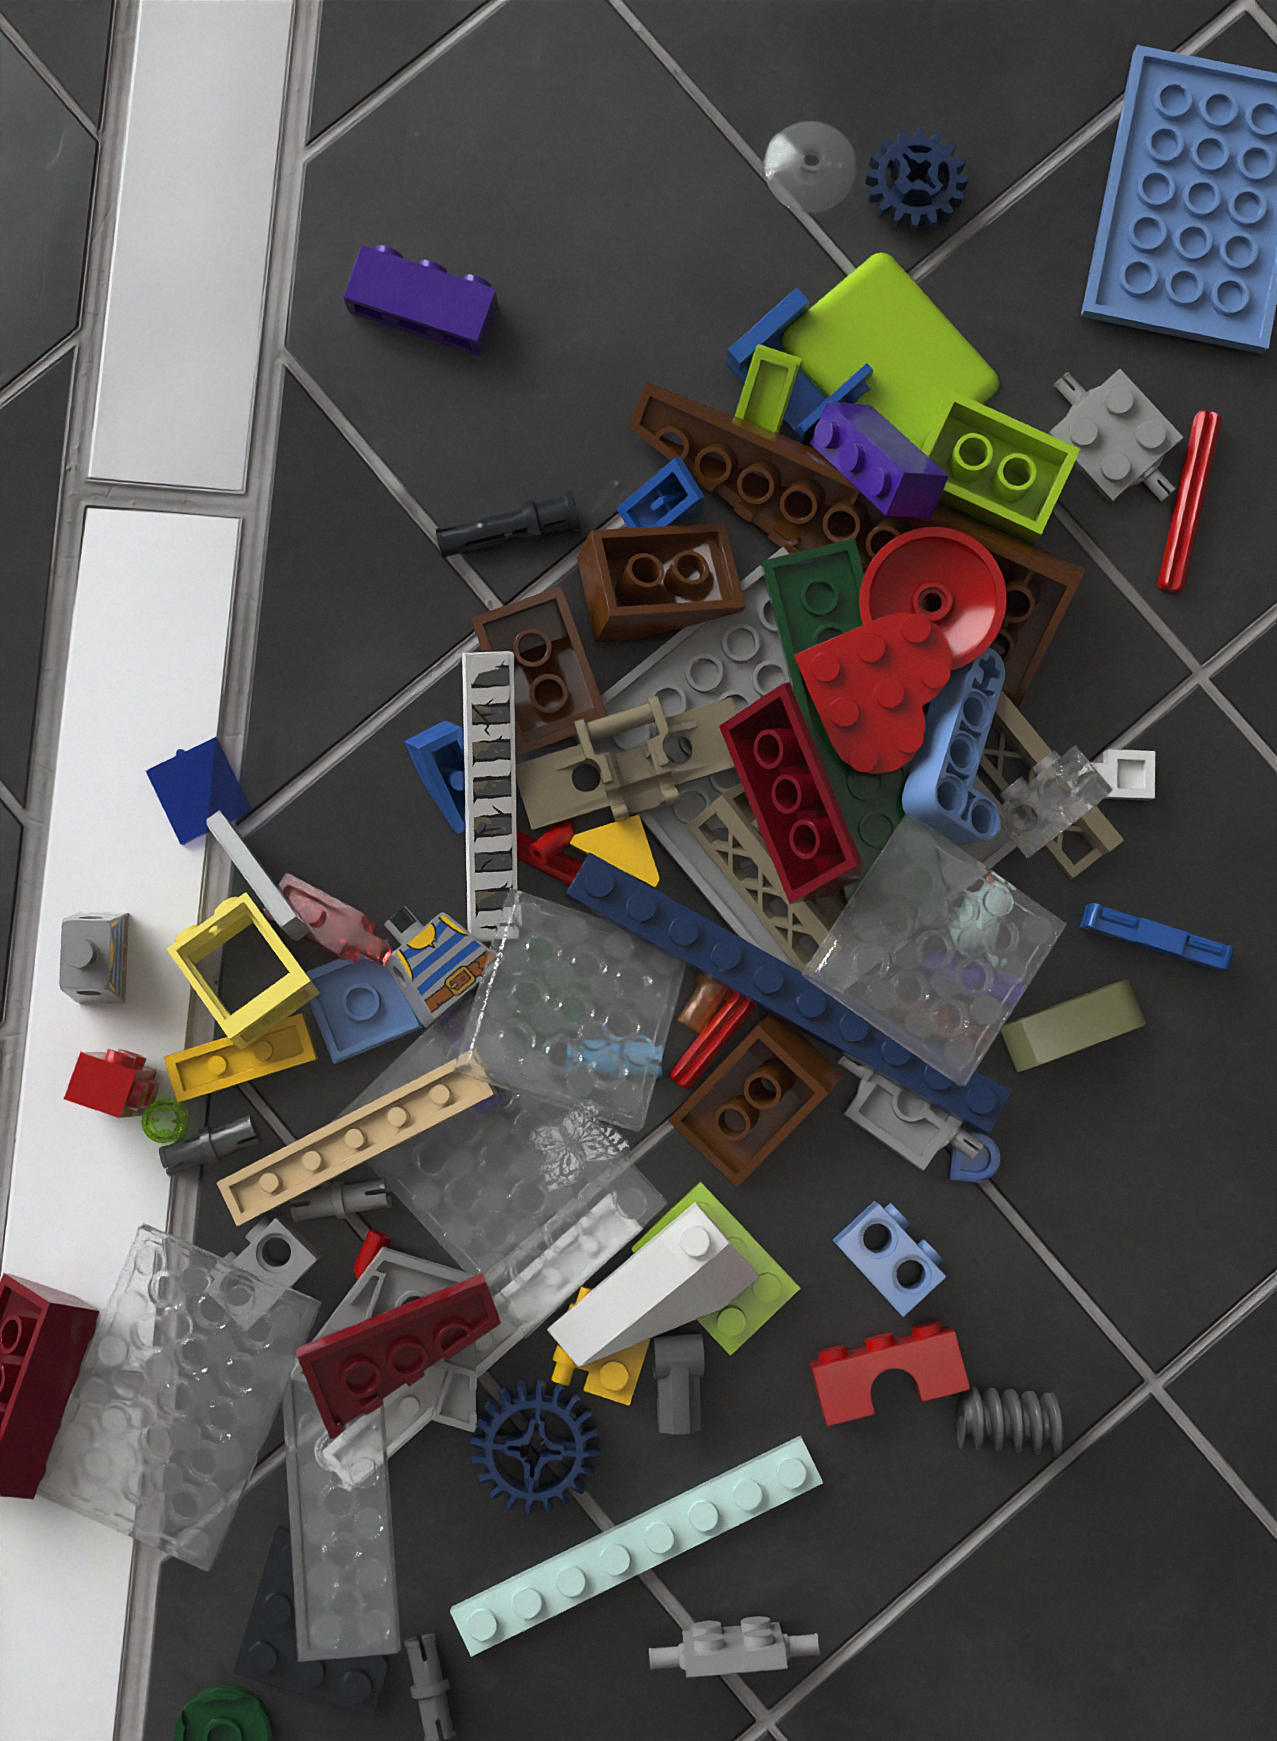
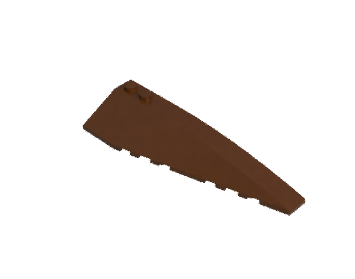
M648 382L644 384L628 427L670 461L676 457H681L689 472L698 478L697 482L709 492L712 493L714 491L735 508L734 511L747 522L752 521L768 534V538L780 548L784 547L789 554L855 539L865 574L870 562L881 548L897 536L914 529L924 527L954 529L971 536L982 544L993 556L1002 572L1007 597L1002 626L988 648L995 650L1001 656L1005 666V679L1001 692L1003 691L1011 702L1019 708L1076 592L1085 568L937 502L930 519L885 516L816 449ZM928 595L923 600V607L929 612L938 611L942 605L940 598L936 595Z

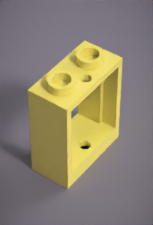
M246 892L240 897L235 896L223 901L215 909L212 917L200 925H192L184 929L175 938V943L166 949L228 1038L240 1050H243L320 994L319 990ZM254 923L290 973L231 1015L195 964L247 926Z

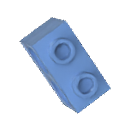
M873 1201L833 1241L904 1317L946 1277L937 1267L944 1260L924 1239L916 1244L904 1230L910 1223L891 1203L883 1208L879 1203ZM882 1224L888 1232L887 1242L877 1250L866 1248L863 1242L865 1230L870 1225ZM915 1260L919 1263L921 1269L919 1279L912 1285L905 1286L899 1284L896 1276L898 1267L904 1261Z

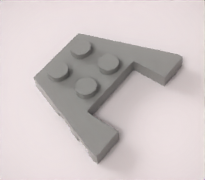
M382 1247L313 1341L472 1278L475 1275ZM476 1341L449 1360L443 1357L432 1365L446 1370L432 1411V1420L473 1433L477 1423ZM297 1361L292 1369L291 1379L307 1383L300 1363Z

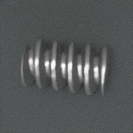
M969 1386L970 1389L963 1392L956 1422L957 1441L960 1449L963 1447L966 1436L972 1435L976 1450H982L986 1437H991L995 1452H1001L1005 1439L1010 1438L1014 1453H1021L1025 1440H1030L1034 1455H1040L1044 1442H1050L1053 1456H1060L1063 1444V1415L1057 1398L1053 1393H1044L1040 1400H1038L1037 1395L1033 1391H1025L1019 1400L1018 1394L1015 1390L1011 1389L1005 1390L1001 1399L995 1388H986L982 1397H980L979 1391L975 1386Z

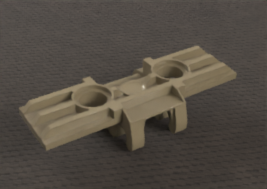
M658 696L648 698V704L587 723L584 722V719L574 721L580 745L515 765L516 781L532 831L607 808H611L615 822L629 818V815L664 804L667 806L680 802V797L675 787L683 785V783L735 768L719 727L737 714L733 699L728 698L665 718ZM654 722L658 736L646 740V744L611 755L609 752L598 755L594 753L591 741ZM673 737L685 738L692 747L690 758L683 763L669 761L664 752V745ZM583 765L593 766L601 776L597 788L590 792L578 790L572 782L573 773Z

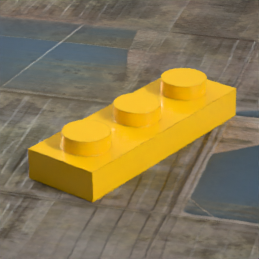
M305 1013L285 1018L243 1050H240L228 1037H224L164 1056L177 1103L318 1059Z

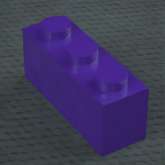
M361 245L343 295L348 312L478 356H481L498 307L496 289L491 288V284L485 279L470 274L465 275L464 278L449 274L443 266L429 260H421L420 264L403 259L401 253L383 245H377L376 249Z
M827 401L810 444L885 516L930 519L949 475L872 406Z

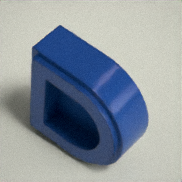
M968 1132L984 1144L980 1150H976L978 1154L972 1160L951 1144L948 1178L950 1180L970 1182L985 1181L998 1170L1000 1165L999 1149L996 1143L989 1137L980 1133Z

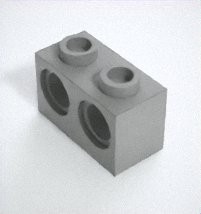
M283 1214L272 1222L265 1216L245 1236L251 1244L238 1257L232 1251L229 1252L211 1270L216 1279L206 1289L247 1330L253 1327L323 1256ZM272 1238L284 1239L289 1244L291 1256L287 1263H277L269 1256L268 1245ZM238 1273H246L255 1280L256 1292L252 1298L241 1297L235 1291L234 1279Z

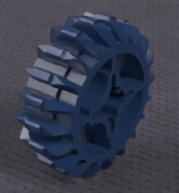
M541 1378L538 1379L536 1393L529 1394L526 1380H519L517 1384L518 1397L514 1398L510 1389L505 1386L499 1391L503 1406H500L492 1399H488L484 1404V1408L493 1418L478 1415L476 1427L486 1432V1434H474L469 1439L471 1446L484 1449V1451L477 1452L471 1456V1465H487L488 1467L478 1475V1483L486 1484L494 1479L496 1483L492 1487L489 1497L495 1500L503 1491L509 1493L506 1502V1508L509 1510L514 1509L517 1498L526 1500L524 1511L527 1515L533 1514L536 1500H542L543 1510L546 1514L552 1513V1497L556 1495L562 1505L565 1507L569 1506L572 1499L567 1489L568 1487H571L580 1494L586 1491L587 1486L578 1475L581 1474L586 1477H595L597 1468L585 1459H595L601 1456L600 1447L586 1444V1442L600 1437L599 1427H583L584 1424L593 1418V1411L588 1408L578 1414L574 1412L581 1402V1396L578 1393L572 1395L566 1403L560 1400L563 1396L565 1385L558 1383L554 1389L553 1396L544 1394L546 1380ZM532 1408L530 1423L525 1430L509 1432L508 1436L496 1435L501 1424L509 1416L520 1410ZM546 1410L557 1414L568 1424L575 1442L565 1441V1437L553 1435L546 1426ZM536 1423H538V1436L542 1437L541 1445L547 1443L549 1448L541 1449L540 1456H537L535 1469H533V1456L528 1454L530 1448L524 1450L522 1444H529L531 1436L534 1435ZM496 1450L505 1451V1455L516 1457L522 1462L525 1482L516 1479L505 1470ZM563 1457L574 1458L570 1467L561 1476L550 1482L539 1484L541 1469L546 1463L555 1460L562 1461Z

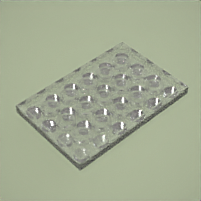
M469 990L446 1010L332 1122L471 1050H477L498 1094L368 1160L366 1163L380 1178H385L386 1185L467 1274L477 1276L483 1273L495 1306L526 1339L668 1204V1201L472 990Z
M142 1224L137 1229L66 1405L36 1494L209 1572L218 1557L291 1380V1373L298 1361L295 1348L305 1345L322 1302L150 1225Z

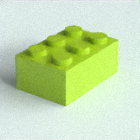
M949 390L921 451L949 475L938 500L939 503L1034 545L1047 524L1081 449Z

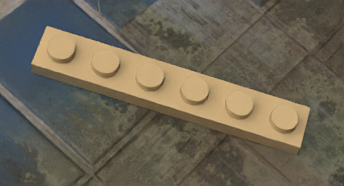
M471 1050L216 1183L236 1226H241L498 1093L477 1050Z

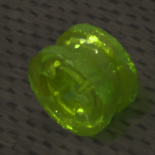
M163 1099L151 1103L149 1110L145 1109L141 1120L142 1129L146 1136L154 1142L166 1143L176 1141L188 1129V1112L176 1100ZM158 1110L163 1113L171 1110L174 1111L177 1119L172 1120V1122L177 1123L173 1132L169 1129L157 1131L154 1123L159 1122V1119H154V1116Z

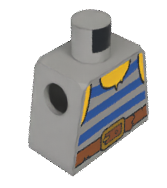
M405 906L384 924L401 944L386 961L387 968L419 1021L426 1029L490 976L502 963L496 954L443 912L423 926Z
M78 912L63 919L61 925L59 985L60 990L75 1002L126 1003L129 913Z

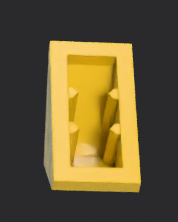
M639 814L573 836L570 842L572 849L586 856L590 852L650 887L657 888L660 878Z

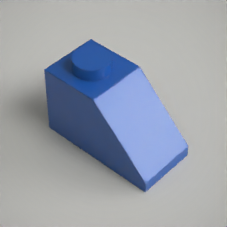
M445 720L405 740L404 743L423 785L454 832L459 834L466 830L464 732L462 727Z

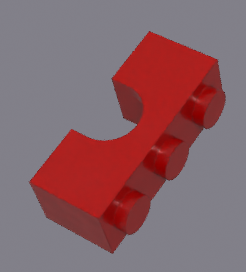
M931 1321L913 1326L911 1328L913 1335L894 1339L893 1333H885L865 1339L866 1347L847 1351L846 1345H838L818 1351L819 1359L809 1361L826 1425L830 1426L875 1414L870 1395L871 1386L874 1379L887 1369L898 1368L910 1373L916 1394L922 1402L969 1390L970 1387L955 1331L948 1325L941 1327L940 1321Z

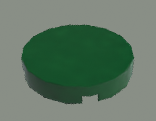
M219 1684L203 1689L187 1703L176 1722L174 1741H273L274 1727L270 1711L258 1695L239 1685Z

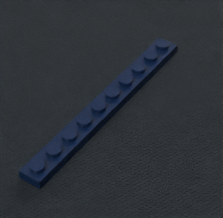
M590 852L565 894V897L984 1135L991 1133L1012 1093L1011 1090Z

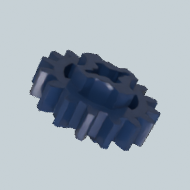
M922 127L917 128L914 138H908L906 132L901 129L898 130L896 144L885 138L880 146L881 154L872 153L869 162L872 170L867 171L865 184L873 188L869 190L867 200L868 203L880 201L881 204L878 207L876 216L880 219L887 214H891L893 216L891 228L897 229L901 222L904 221L908 222L910 233H915L918 224L924 222L929 231H933L937 223V216L941 220L948 222L953 214L952 207L959 208L963 201L964 195L960 191L965 190L968 176L959 173L964 169L966 164L965 158L953 159L952 156L957 145L954 142L947 144L945 147L940 145L941 133L938 131L931 139L924 138ZM888 168L891 170L890 176L895 181L890 190L886 182V171ZM942 171L946 178L945 193L942 191L943 184L938 180L939 174Z

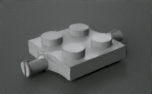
M1121 369L1115 372L1101 386L1093 388L1088 392L1079 385L1069 372L1054 384V387L1063 394L1072 404L1068 415L1048 434L1081 449L1074 465L1110 504L1125 490L1141 482L1146 484L1160 502L1176 489L1157 468L1160 466L1164 456L1184 437Z
M842 1056L838 1061L839 1065L841 1064L861 1079L857 1094L842 1115L920 1171H924L936 1152L949 1143L969 1156L971 1160L978 1154L976 1150L982 1148L984 1143L961 1128V1121L859 1063H853L845 1056Z
M762 1616L742 1619L739 1626L721 1627V1623L718 1621L697 1622L692 1625V1630L682 1631L683 1643H679V1646L649 1648L651 1670L680 1667V1669L686 1670V1677L787 1669V1660H790V1657L819 1655L817 1633L787 1636V1634H782L779 1622L770 1623V1618Z

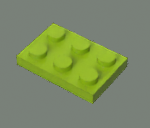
M700 1181L631 1247V1250L636 1253L695 1201L759 1275L754 1282L724 1308L696 1319L731 1356L801 1288Z

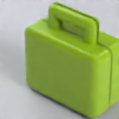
M876 253L868 258L784 331L780 341L781 349L784 353L803 359L800 371L826 399L868 363L874 370L872 376L866 381L871 390L864 393L855 404L872 406L920 450L924 446L949 390L985 404L999 389L1000 382L997 373L896 260L886 253Z

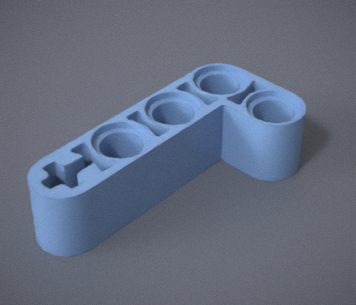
M988 648L968 665L950 671L949 681L940 694L931 700L925 719L926 727L923 744L913 758L902 794V806L906 816L913 823L950 846L991 840L998 834L1001 826V817L997 805L973 787L1005 679L1003 660L991 648Z

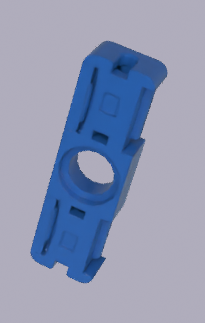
M1090 903L1085 906L1079 926L1080 929L1219 972L1229 970L1235 949L1231 945H1225L1189 934L1186 931L1128 915L1096 903Z

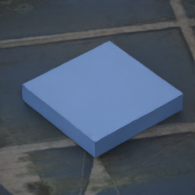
M388 939L305 972L320 992L309 1003L333 1064L340 1063L424 1028L387 968L386 961L394 952Z

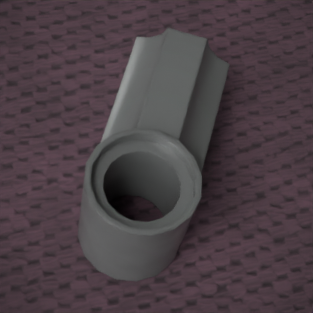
M702 1334L657 1335L652 1337V1372L654 1380L657 1379V1423L659 1432L681 1435L701 1431L700 1378L704 1376Z

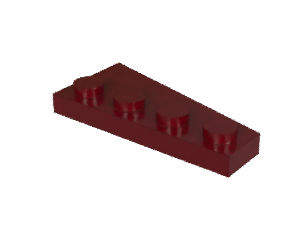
M482 1273L295 1348L298 1361L330 1440L344 1432V1425L363 1412L366 1416L384 1404L382 1399L405 1383L408 1387L425 1376L424 1370L443 1357L449 1360L500 1325L501 1321Z

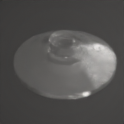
M815 121L795 123L783 129L771 141L764 160L765 180L775 198L790 209L806 213L825 211L837 205L849 193L856 175L855 154L846 137L832 126ZM806 155H814L819 158L820 162L815 166H809L803 161V158Z

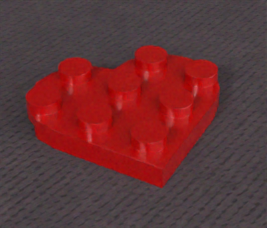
M906 612L883 616L794 655L831 745L841 760L853 769L872 774L896 771L913 759L924 740L926 723L922 707L936 698L947 684L953 661L949 641L940 628L922 614Z

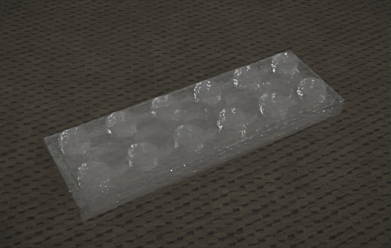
M297 1354L280 1355L298 1662L398 1653L401 1651L384 1404L367 1416L363 1412L344 1425V1432L330 1440L308 1383L291 1379L292 1369L298 1361Z

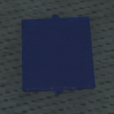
M217 737L187 751L178 749L175 757L145 770L180 845H185L211 832L206 825L208 823L206 820L219 810L230 822L253 812Z

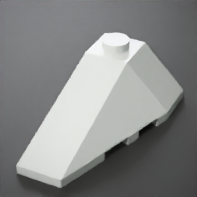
M695 1201L547 1328V1330L575 1364L581 1367L724 1308L754 1282L759 1275Z

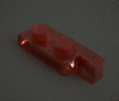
M285 873L278 887L310 930L302 938L343 960L346 958L355 963L361 954L365 958L384 967L393 949L387 946L388 942L373 935L377 928L375 923L371 922L359 910L289 873ZM264 907L261 912L264 917L278 924L268 909Z

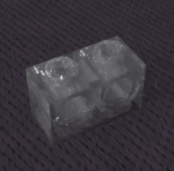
M1076 745L1061 757L1054 749L1032 767L1038 776L1028 784L1021 776L999 794L1004 800V803L998 807L1001 827L1027 859L1089 812L1113 791ZM1059 778L1063 779L1068 783V785L1071 788V792L1065 790L1062 787V785L1059 782ZM1026 805L1030 806L1036 812L1038 818L1032 816L1029 813Z

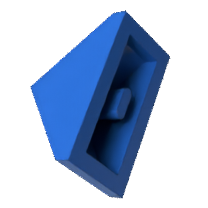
M676 457L617 508V511L628 528L684 525L703 513L705 496L681 457Z

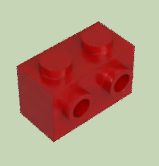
M107 1049L106 1053L80 1052L64 1100L117 1118L142 1116L144 1109L150 1110L158 1093L159 1083L154 1081L157 1070L144 1066L146 1057L123 1049L118 1051Z

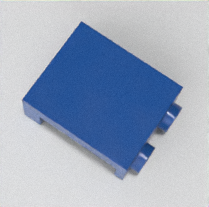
M795 288L727 350L726 365L744 384L755 348L758 344L783 352L780 341L784 331L808 311L809 300L798 288ZM866 363L827 399L799 370L783 420L784 427L803 444L809 437L814 435L816 425L821 418L827 401L841 403L845 401L846 403L855 404L864 393L871 390L866 381L872 376L874 370Z

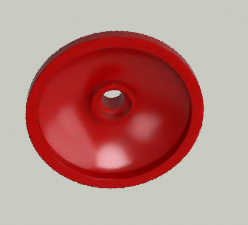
M944 527L914 529L888 542L870 562L862 580L859 598L863 625L883 616L901 612L919 613L926 616L940 628L949 641L953 660L951 671L968 665L988 649L1002 626L1007 602L1002 572L990 552L971 536ZM936 595L940 598L942 605L938 611L929 612L925 610L923 600L926 596Z

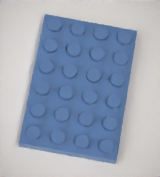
M1137 45L1132 55L1081 317L1264 354L1269 348L1277 306V73Z

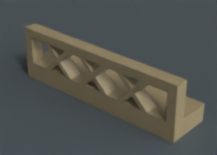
M1002 691L991 723L999 732L997 750L984 749L979 768L1071 880L1102 855L1112 851L1124 839ZM1005 741L1014 752L1004 751ZM986 756L996 757L995 767ZM1003 758L1021 760L1028 768L1027 787L1009 785L1002 777ZM1035 778L1044 789L1034 788ZM1016 793L1026 794L1025 804ZM1033 795L1052 797L1058 805L1057 824L1039 822L1032 814ZM1065 815L1074 824V826L1064 825ZM1046 830L1056 831L1055 841ZM1063 831L1081 833L1093 850L1073 864L1062 851Z
M742 783L722 794L686 825L802 973L810 974L862 933H854L848 910L835 893L824 898L789 904ZM715 814L719 816L728 828V841L717 839L706 825V822ZM740 855L750 857L758 866V879L747 877L740 868ZM769 894L782 897L788 905V917L776 915L769 906ZM799 932L810 934L823 951L811 959L799 944Z

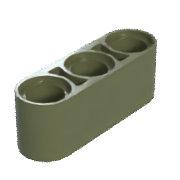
M1125 979L999 1026L1016 1072H1020L1146 1025V1021L1129 979Z

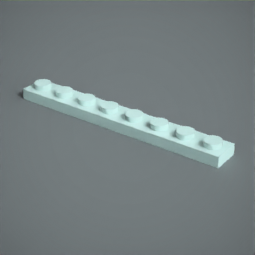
M800 1435L452 1606L450 1613L472 1657L823 1484V1481Z

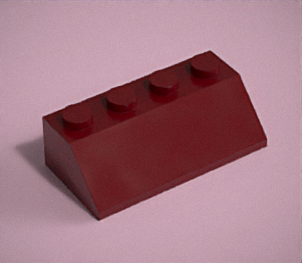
M790 682L782 683L719 727L788 902L793 904L828 897L857 881L862 875L863 862Z
M3 1273L0 1281V1496L34 1500L39 1483L46 1474L47 1460L55 1437L62 1428L63 1414L70 1394L78 1382L80 1366L88 1343L95 1334L96 1320L100 1311L74 1295L7 1273Z

